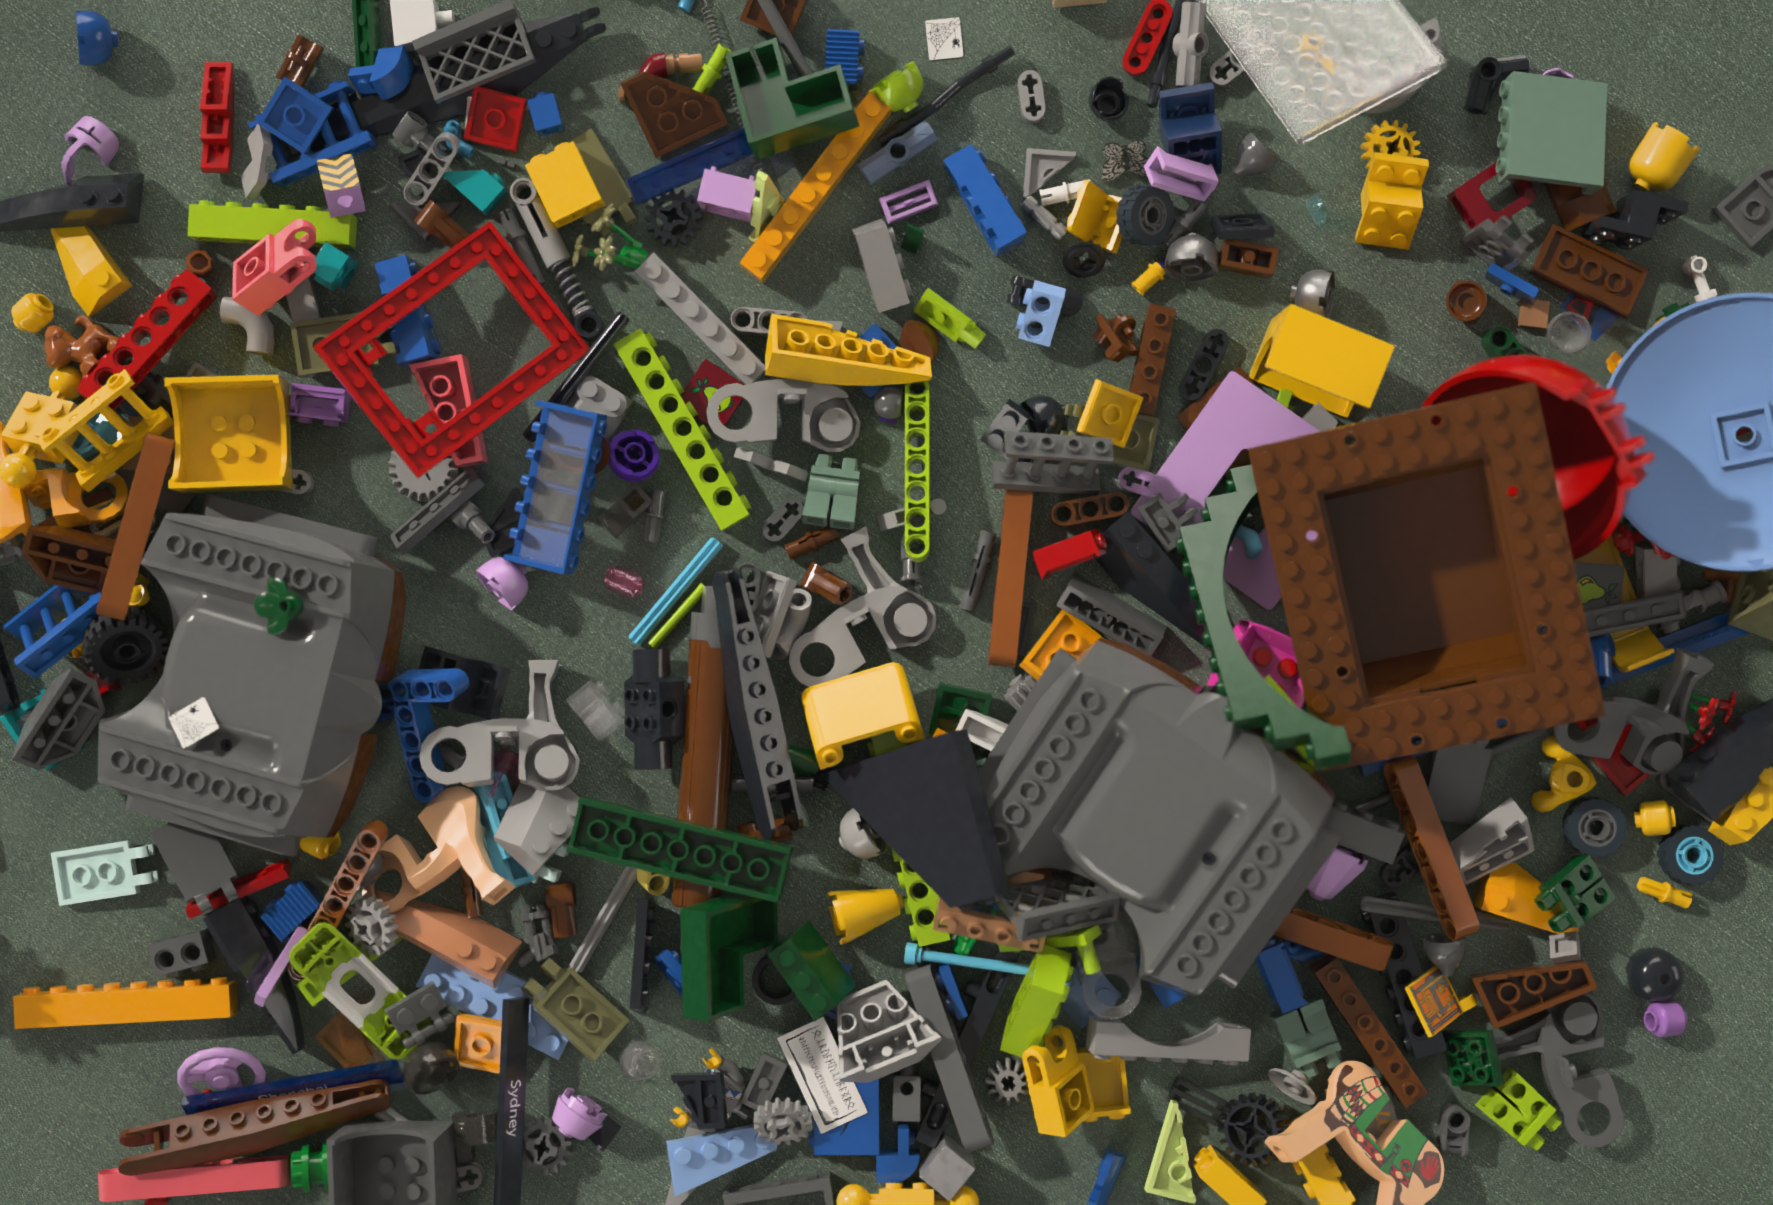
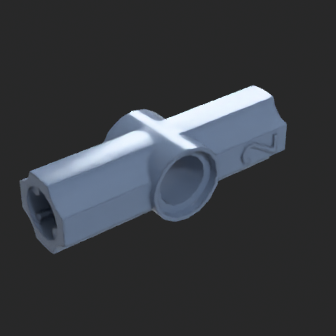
M925 120L901 137L892 139L887 146L858 164V167L868 183L872 185L896 168L905 166L910 159L936 143L938 139L931 126ZM900 147L905 151V155L902 158H894L891 155V150Z

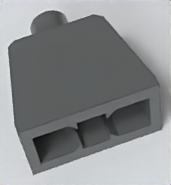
M915 1064L899 1070V1075H893V1121L920 1122L921 1076L915 1075ZM903 1083H911L910 1093L902 1092Z

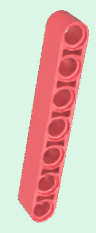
M288 1155L226 1159L134 1176L121 1174L118 1168L98 1172L99 1201L101 1202L271 1189L291 1184Z

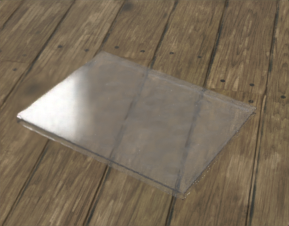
M1195 0L1196 2L1206 3L1205 15L1298 145L1311 140L1447 68L1445 58L1400 0Z

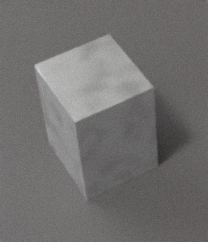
M943 1133L939 1138L935 1149L931 1148L919 1163L920 1178L948 1201L952 1199L975 1170L973 1155L967 1153L962 1146L946 1133Z

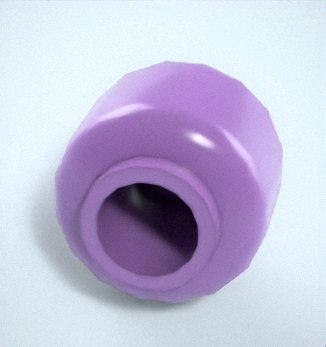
M1675 1001L1654 1002L1648 1006L1644 1014L1646 1028L1657 1037L1678 1036L1684 1032L1688 1022L1687 1013Z

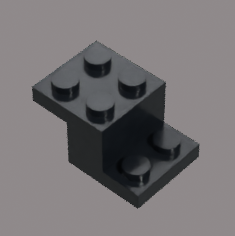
M1635 190L1617 200L1616 212L1613 218L1600 216L1584 225L1582 236L1590 238V241L1596 244L1610 242L1616 244V247L1619 249L1632 250L1653 239L1656 224L1665 225L1687 213L1689 202Z
M429 646L424 647L419 669H460L469 678V687L453 700L448 702H429V704L446 710L472 714L488 720L498 719L511 669L477 658L454 654Z

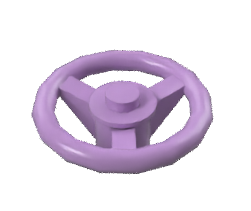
M214 1047L196 1052L186 1058L177 1072V1082L183 1093L196 1102L210 1106H229L246 1102L259 1093L266 1081V1071L259 1059L248 1052L226 1047ZM242 1063L252 1068L255 1073L254 1083L245 1090L237 1071V1067ZM205 1080V1083L211 1088L227 1089L231 1095H212L201 1092L192 1086L191 1082Z

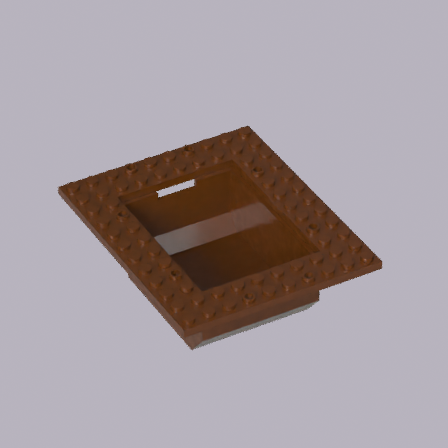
M1536 382L1248 448L1308 714L1334 727L1344 726L1352 751L1348 764L1328 767L1324 771L1321 769V772L1606 716ZM1434 415L1441 416L1442 420L1439 425L1431 424V418ZM1353 435L1355 437L1354 444H1345V437ZM1510 486H1516L1518 489L1514 496L1507 494V489ZM1315 531L1317 533L1316 539H1307V532ZM1539 625H1546L1547 630L1545 633L1540 634L1537 633V627ZM1344 666L1348 671L1345 675H1339L1337 669ZM1475 680L1477 681V683L1438 690L1424 694L1420 693L1421 691L1451 686ZM1501 718L1507 720L1506 725L1503 727L1496 725L1497 721ZM1413 736H1420L1422 738L1421 742L1418 744L1412 743L1411 739Z

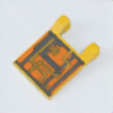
M1436 965L1405 987L1428 1037H1433L1463 1012L1478 1004L1474 994H1470L1468 997L1463 995L1457 998L1448 977L1443 976Z

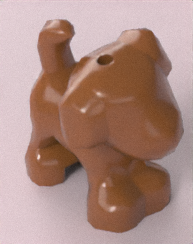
M81 315L74 321L76 325L86 328L80 338L75 339L60 326H49L44 334L46 338L44 351L47 356L46 364L48 366L62 369L66 366H71L73 361H76L80 364L79 368L81 373H83V378L85 375L91 374L98 366L97 358L101 352L109 354L115 348L119 337L109 334L101 325L95 324L91 318Z

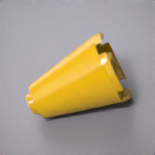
M894 889L844 890L827 893V900L833 899V905L829 906V911L836 935H842L843 937L839 941L841 945L847 944L899 916L900 909L904 908L900 892L895 893Z

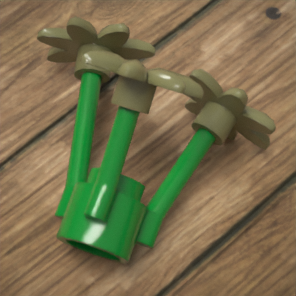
M614 203L602 209L601 216L595 218L591 231L594 232L596 230L599 232L603 225L607 228L610 227L631 245H625L619 255L615 253L616 247L611 246L613 237L610 236L606 240L602 237L599 242L600 248H595L592 251L588 250L589 247L581 245L584 235L580 233L574 245L576 251L572 255V266L574 268L579 261V256L587 257V255L596 257L594 266L599 265L601 271H604L606 263L611 265L612 262L637 269L647 259V251L641 249L642 242L632 238L616 225L614 219L610 217L616 210L613 208Z

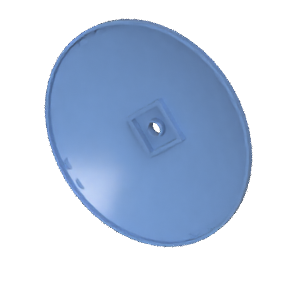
M1735 293L1717 296L1682 308L1649 329L1624 355L1606 389L1614 387L1617 391V395L1613 398L1615 403L1622 402L1626 406V410L1622 414L1628 425L1631 437L1644 436L1646 439V444L1643 447L1634 450L1635 455L1653 451L1655 459L1651 463L1643 465L1647 475L1637 487L1632 488L1624 515L1651 542L1670 554L1688 562L1728 571L1773 569V294ZM1742 428L1750 429L1753 432L1752 440L1747 443L1739 442L1736 438L1737 431Z

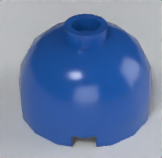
M76 11L80 65L93 66L106 62L112 55L113 47H118L117 30H111L109 21L97 12Z

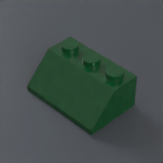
M810 920L804 922L765 951L814 1021H817L837 1006L856 986Z

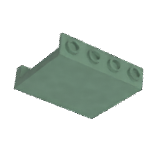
M1513 71L1501 82L1499 95L1502 97V106L1498 113V121L1501 122V132L1497 138V147L1500 148V156L1496 163V173L1499 174L1498 184H1503L1508 178L1582 187V194L1593 195L1604 186L1607 83Z

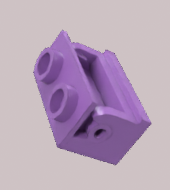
M291 383L290 410H293V413L288 412V415L296 417V422L312 424L313 420H321L324 426L339 427V423L348 424L351 395L346 389Z

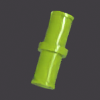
M718 43L708 64L704 63L702 67L703 72L692 89L708 95L716 80L721 79L723 75L721 72L727 63L725 54L733 51Z

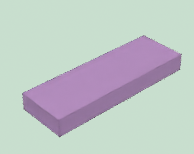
M301 926L296 928L258 989L254 1003L261 1007L264 1006L289 966V953L291 949L304 937L307 929Z

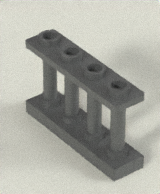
M1006 431L1004 443L1005 456L1008 458L1006 461L993 460L991 465L993 489L1096 496L1100 492L1098 464H1112L1114 461L1112 439ZM1019 458L1034 459L1033 463L1018 462ZM1046 460L1061 461L1059 465L1044 464ZM1072 462H1086V463H1087L1086 466H1072V465H1071Z

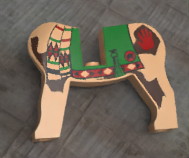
M1346 1061L1339 1064L1327 1079L1329 1085L1328 1089L1324 1091L1326 1101H1318L1313 1109L1294 1120L1285 1131L1269 1136L1264 1141L1281 1162H1297L1335 1137L1349 1157L1366 1173L1380 1182L1376 1205H1424L1439 1191L1444 1178V1163L1440 1152L1408 1119L1392 1120L1377 1140L1365 1131L1390 1099L1376 1073L1369 1066L1359 1061Z

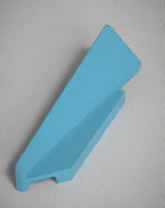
M496 771L494 772V784L475 786L473 790L479 797L480 818L482 825L485 827V838L493 869L498 875L509 880L517 888L534 881L535 878L534 875L532 876L493 839L513 798L506 775Z

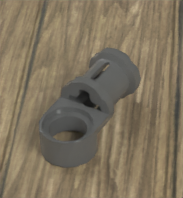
M904 534L901 541L903 576L900 578V583L905 586L923 585L922 563L925 560L917 563L907 557ZM922 543L918 548H910V551L914 554H921L925 550V546Z

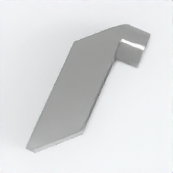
M938 498L930 501V518L942 515L945 512L946 503L944 500ZM905 508L876 516L880 531L904 526ZM914 516L910 520V524L922 521L924 518Z

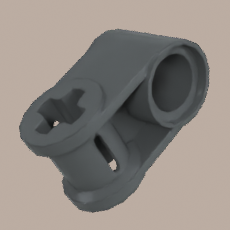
M1447 1103L1440 1110L1436 1148L1441 1156H1444L1446 1153L1458 1154L1460 1157L1466 1158L1469 1153L1471 1122L1467 1112L1457 1103ZM1455 1113H1460L1459 1120L1450 1123L1451 1116Z

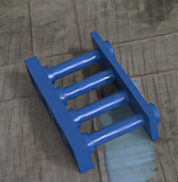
M347 81L333 82L328 85V89L314 95L327 104L337 100L350 131L348 139L341 142L336 141L329 122L326 120L320 130L326 143L325 149L315 153L309 148L306 154L301 152L300 160L291 163L287 162L277 136L270 132L273 143L272 154L277 166L275 167L276 170L270 172L269 175L275 185L283 188L319 172L318 160L352 154V157L378 146L374 135L368 131L360 130L347 99V95L356 91ZM262 114L256 116L255 121L248 123L251 130H254Z
M54 585L3 625L5 630L23 641L26 649L14 659L16 666L36 679L81 644L86 627H90V622L93 619L99 621L96 610L101 593H87L89 601L80 608H77L75 601L87 592ZM66 609L68 617L56 625L54 618ZM45 626L47 633L35 642L33 634Z

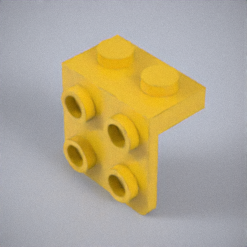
M1085 180L1082 187L1078 190L1074 209L1068 217L1067 230L1082 242H1088L1091 239L1094 244H1100L1103 251L1117 254L1123 235L1120 234L1119 226L1116 222V211L1119 206V200L1122 198L1108 195L1092 181Z

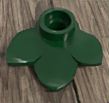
M270 578L267 581L268 592L257 596L253 606L259 616L267 618L268 633L279 634L288 629L291 619L296 618L302 613L304 602L300 595L289 591L285 581L280 578Z

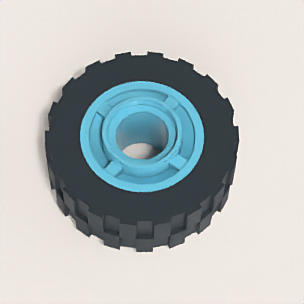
M1693 825L1674 827L1669 834L1663 835L1664 838L1659 842V850H1657L1659 866L1662 867L1664 874H1667L1671 880L1678 881V883L1687 885L1706 884L1707 881L1713 880L1716 874H1719L1720 867L1724 862V851L1721 848L1720 840H1717L1715 835L1704 827ZM1689 849H1692L1694 852V857L1689 862L1687 859V852Z

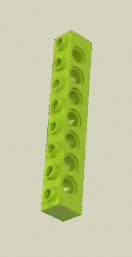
M640 328L614 343L615 349L720 530L724 532L751 516L748 510L752 506L744 494L739 496L735 489V486L738 485L737 480L731 471L726 473L721 463L725 462L718 448L712 449L708 443V440L711 439L709 432L704 424L701 426L697 424L694 417L698 413L690 401L685 403L681 397V394L685 392L677 378L672 380L667 371L671 369L664 355L659 357L654 350V347L658 345L650 332L645 334ZM642 353H649L651 355V361L646 366L638 365V357ZM656 376H662L665 380L664 386L661 389H653L651 387L652 379ZM669 399H675L678 402L677 410L672 413H668L664 409V405ZM683 422H689L692 427L690 434L687 436H680L678 433V426ZM696 445H702L705 448V455L701 459H693L691 456V450ZM710 468H715L719 473L718 479L715 482L709 483L705 480V472ZM723 491H728L732 495V501L727 506H721L718 502V496Z
M894 730L871 736L872 741L867 742L870 757L907 746L906 743L897 739ZM891 848L894 862L900 861L902 872L897 873L900 889L906 888L908 898L903 899L906 915L912 914L914 924L909 925L912 941L917 940L919 947L951 940L949 933L933 930L938 895L914 870L909 869L906 862ZM917 883H923L927 886L928 891L923 896H917L912 891L913 886ZM924 909L931 910L934 914L933 919L929 922H922L918 918L920 911Z

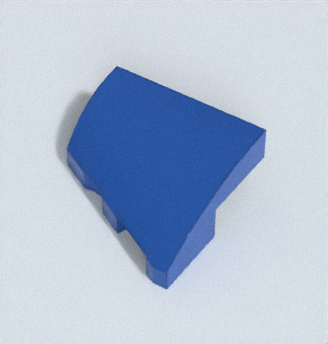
M1108 1147L1106 1148L1098 1167L1097 1180L1088 1198L1087 1205H1107L1127 1157L1126 1155Z

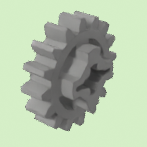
M374 896L362 897L356 900L355 903L349 905L350 911L345 913V916L350 920L345 923V926L351 929L348 937H353L355 939L353 945L357 946L360 944L361 952L368 951L370 956L380 955L395 945L394 940L398 939V935L394 930L399 928V925L393 924L396 916L390 915V906L383 907V900L380 898L375 901Z
M776 1098L774 1103L767 1100L765 1101V1106L759 1105L757 1112H754V1131H758L759 1138L766 1136V1142L773 1140L776 1142V1145H779L781 1141H785L787 1145H790L791 1140L799 1143L801 1137L807 1138L808 1131H812V1112H808L807 1105L800 1107L799 1100L794 1103L790 1101V1098H786L785 1101Z

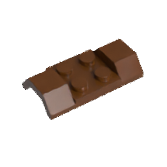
M1605 179L1604 186L1593 195L1582 194V187L1544 183L1561 224L1568 231L1587 224L1600 216L1616 212L1607 191Z

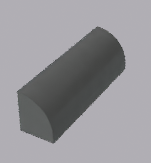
M1073 573L1056 604L1057 607L1114 640L1152 656L1162 641L1166 625L1076 573Z

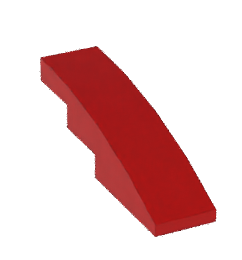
M205 62L200 111L203 114L200 135L203 143L201 169L203 173H231L234 133L233 63Z

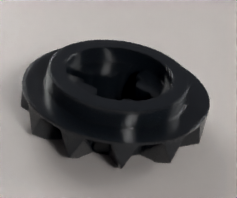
M1079 239L1076 244H1069L1068 249L1063 251V266L1068 273L1075 277L1086 278L1094 276L1103 269L1106 262L1105 252L1101 245L1094 244L1091 239L1088 242H1082ZM1087 252L1088 258H1085L1082 264H1080V257Z

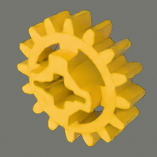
M1387 120L1381 123V128L1378 125H1374L1371 128L1372 133L1367 132L1364 136L1368 142H1363L1360 145L1361 149L1366 150L1360 156L1361 159H1368L1365 168L1369 169L1374 150L1378 153L1388 154V146L1395 142L1392 149L1393 155L1417 158L1421 152L1415 150V147L1420 144V141H1413L1412 139L1416 132L1408 133L1406 131L1408 124L1398 127V120H1394L1391 126H1389ZM1392 133L1394 135L1391 137H1385L1382 134Z

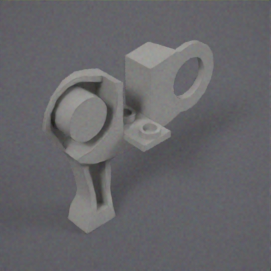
M820 321L832 324V329L837 331L841 330L843 321ZM773 379L746 385L738 383L725 385L715 391L708 402L706 411L709 426L713 433L722 440L734 443L748 441L750 444L774 442L777 439V399H782L784 404H797L798 401L802 400L801 443L824 452H841L851 447L859 436L861 424L854 407L848 400L847 393L841 385L793 379ZM739 396L750 404L752 418L750 423L743 429H728L719 420V405L727 397Z
M867 526L841 539L867 586V593L837 609L811 632L804 633L794 642L790 650L789 664L791 671L798 681L807 687L847 676L866 662L847 623L851 622L852 626L866 620L865 614L869 611L889 649L917 646L927 641L936 628V614L932 603L921 595L896 583L871 554ZM815 642L828 645L835 657L832 670L821 677L807 674L800 662L801 653L804 648Z
M528 660L530 691L529 715L526 719H491L460 727L446 726L430 733L422 743L419 755L421 767L427 777L438 784L444 785L462 783L468 787L494 784L495 741H499V745H514L515 741H519V780L522 784L543 791H559L571 784L578 773L580 759L555 718L551 686L558 672V660ZM442 740H458L466 749L465 762L456 771L442 772L432 762L433 749Z

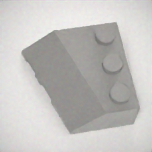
M520 782L493 839L533 876L571 837L579 797L567 786L559 791H543Z

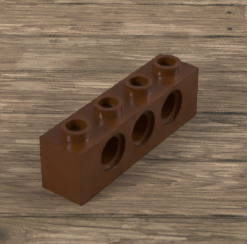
M1149 304L1145 310L1138 344L1139 352L1136 354L1129 392L1144 397L1138 413L1151 417L1155 413L1176 309Z

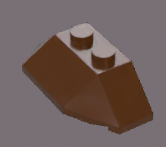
M63 526L28 527L22 555L45 583L98 594L102 592L116 539Z

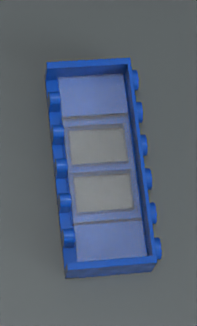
M536 400L535 405L541 406L543 409L540 422H533L532 432L537 433L535 447L528 448L526 452V458L532 461L529 475H523L520 481L521 485L526 486L524 500L517 501L515 505V511L521 514L518 527L511 528L509 534L510 538L515 539L512 554H504L503 560L563 575L573 574L579 563L578 551L585 535L583 524L585 517L588 516L591 504L588 500L590 490H593L596 483L594 472L596 464L599 463L602 455L600 447L602 438L607 431V415L549 401Z

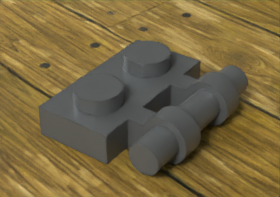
M433 981L384 1009L398 1034L409 1030L411 1035L402 1040L407 1050L416 1044L420 1046L425 1043L424 1039L434 1033L445 1031L447 1029L446 1026L455 1021L451 1012L442 1017L438 1014V1011L447 1005ZM430 1016L433 1022L418 1030L416 1024Z

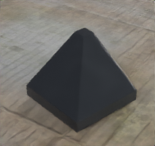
M608 1116L602 1122L603 1126L588 1137L602 1152L605 1151L621 1128L619 1124Z

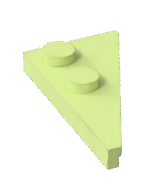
M758 171L756 174L754 189L760 191V197L755 196L753 199L750 223L755 228L750 234L749 240L754 243L784 205V199L770 177L761 171Z
M1170 1100L1144 1189L1147 1193L1195 1204L1196 1197L1192 1188V1173L1188 1164L1187 1144L1182 1129V1115L1179 1111L1178 1102Z

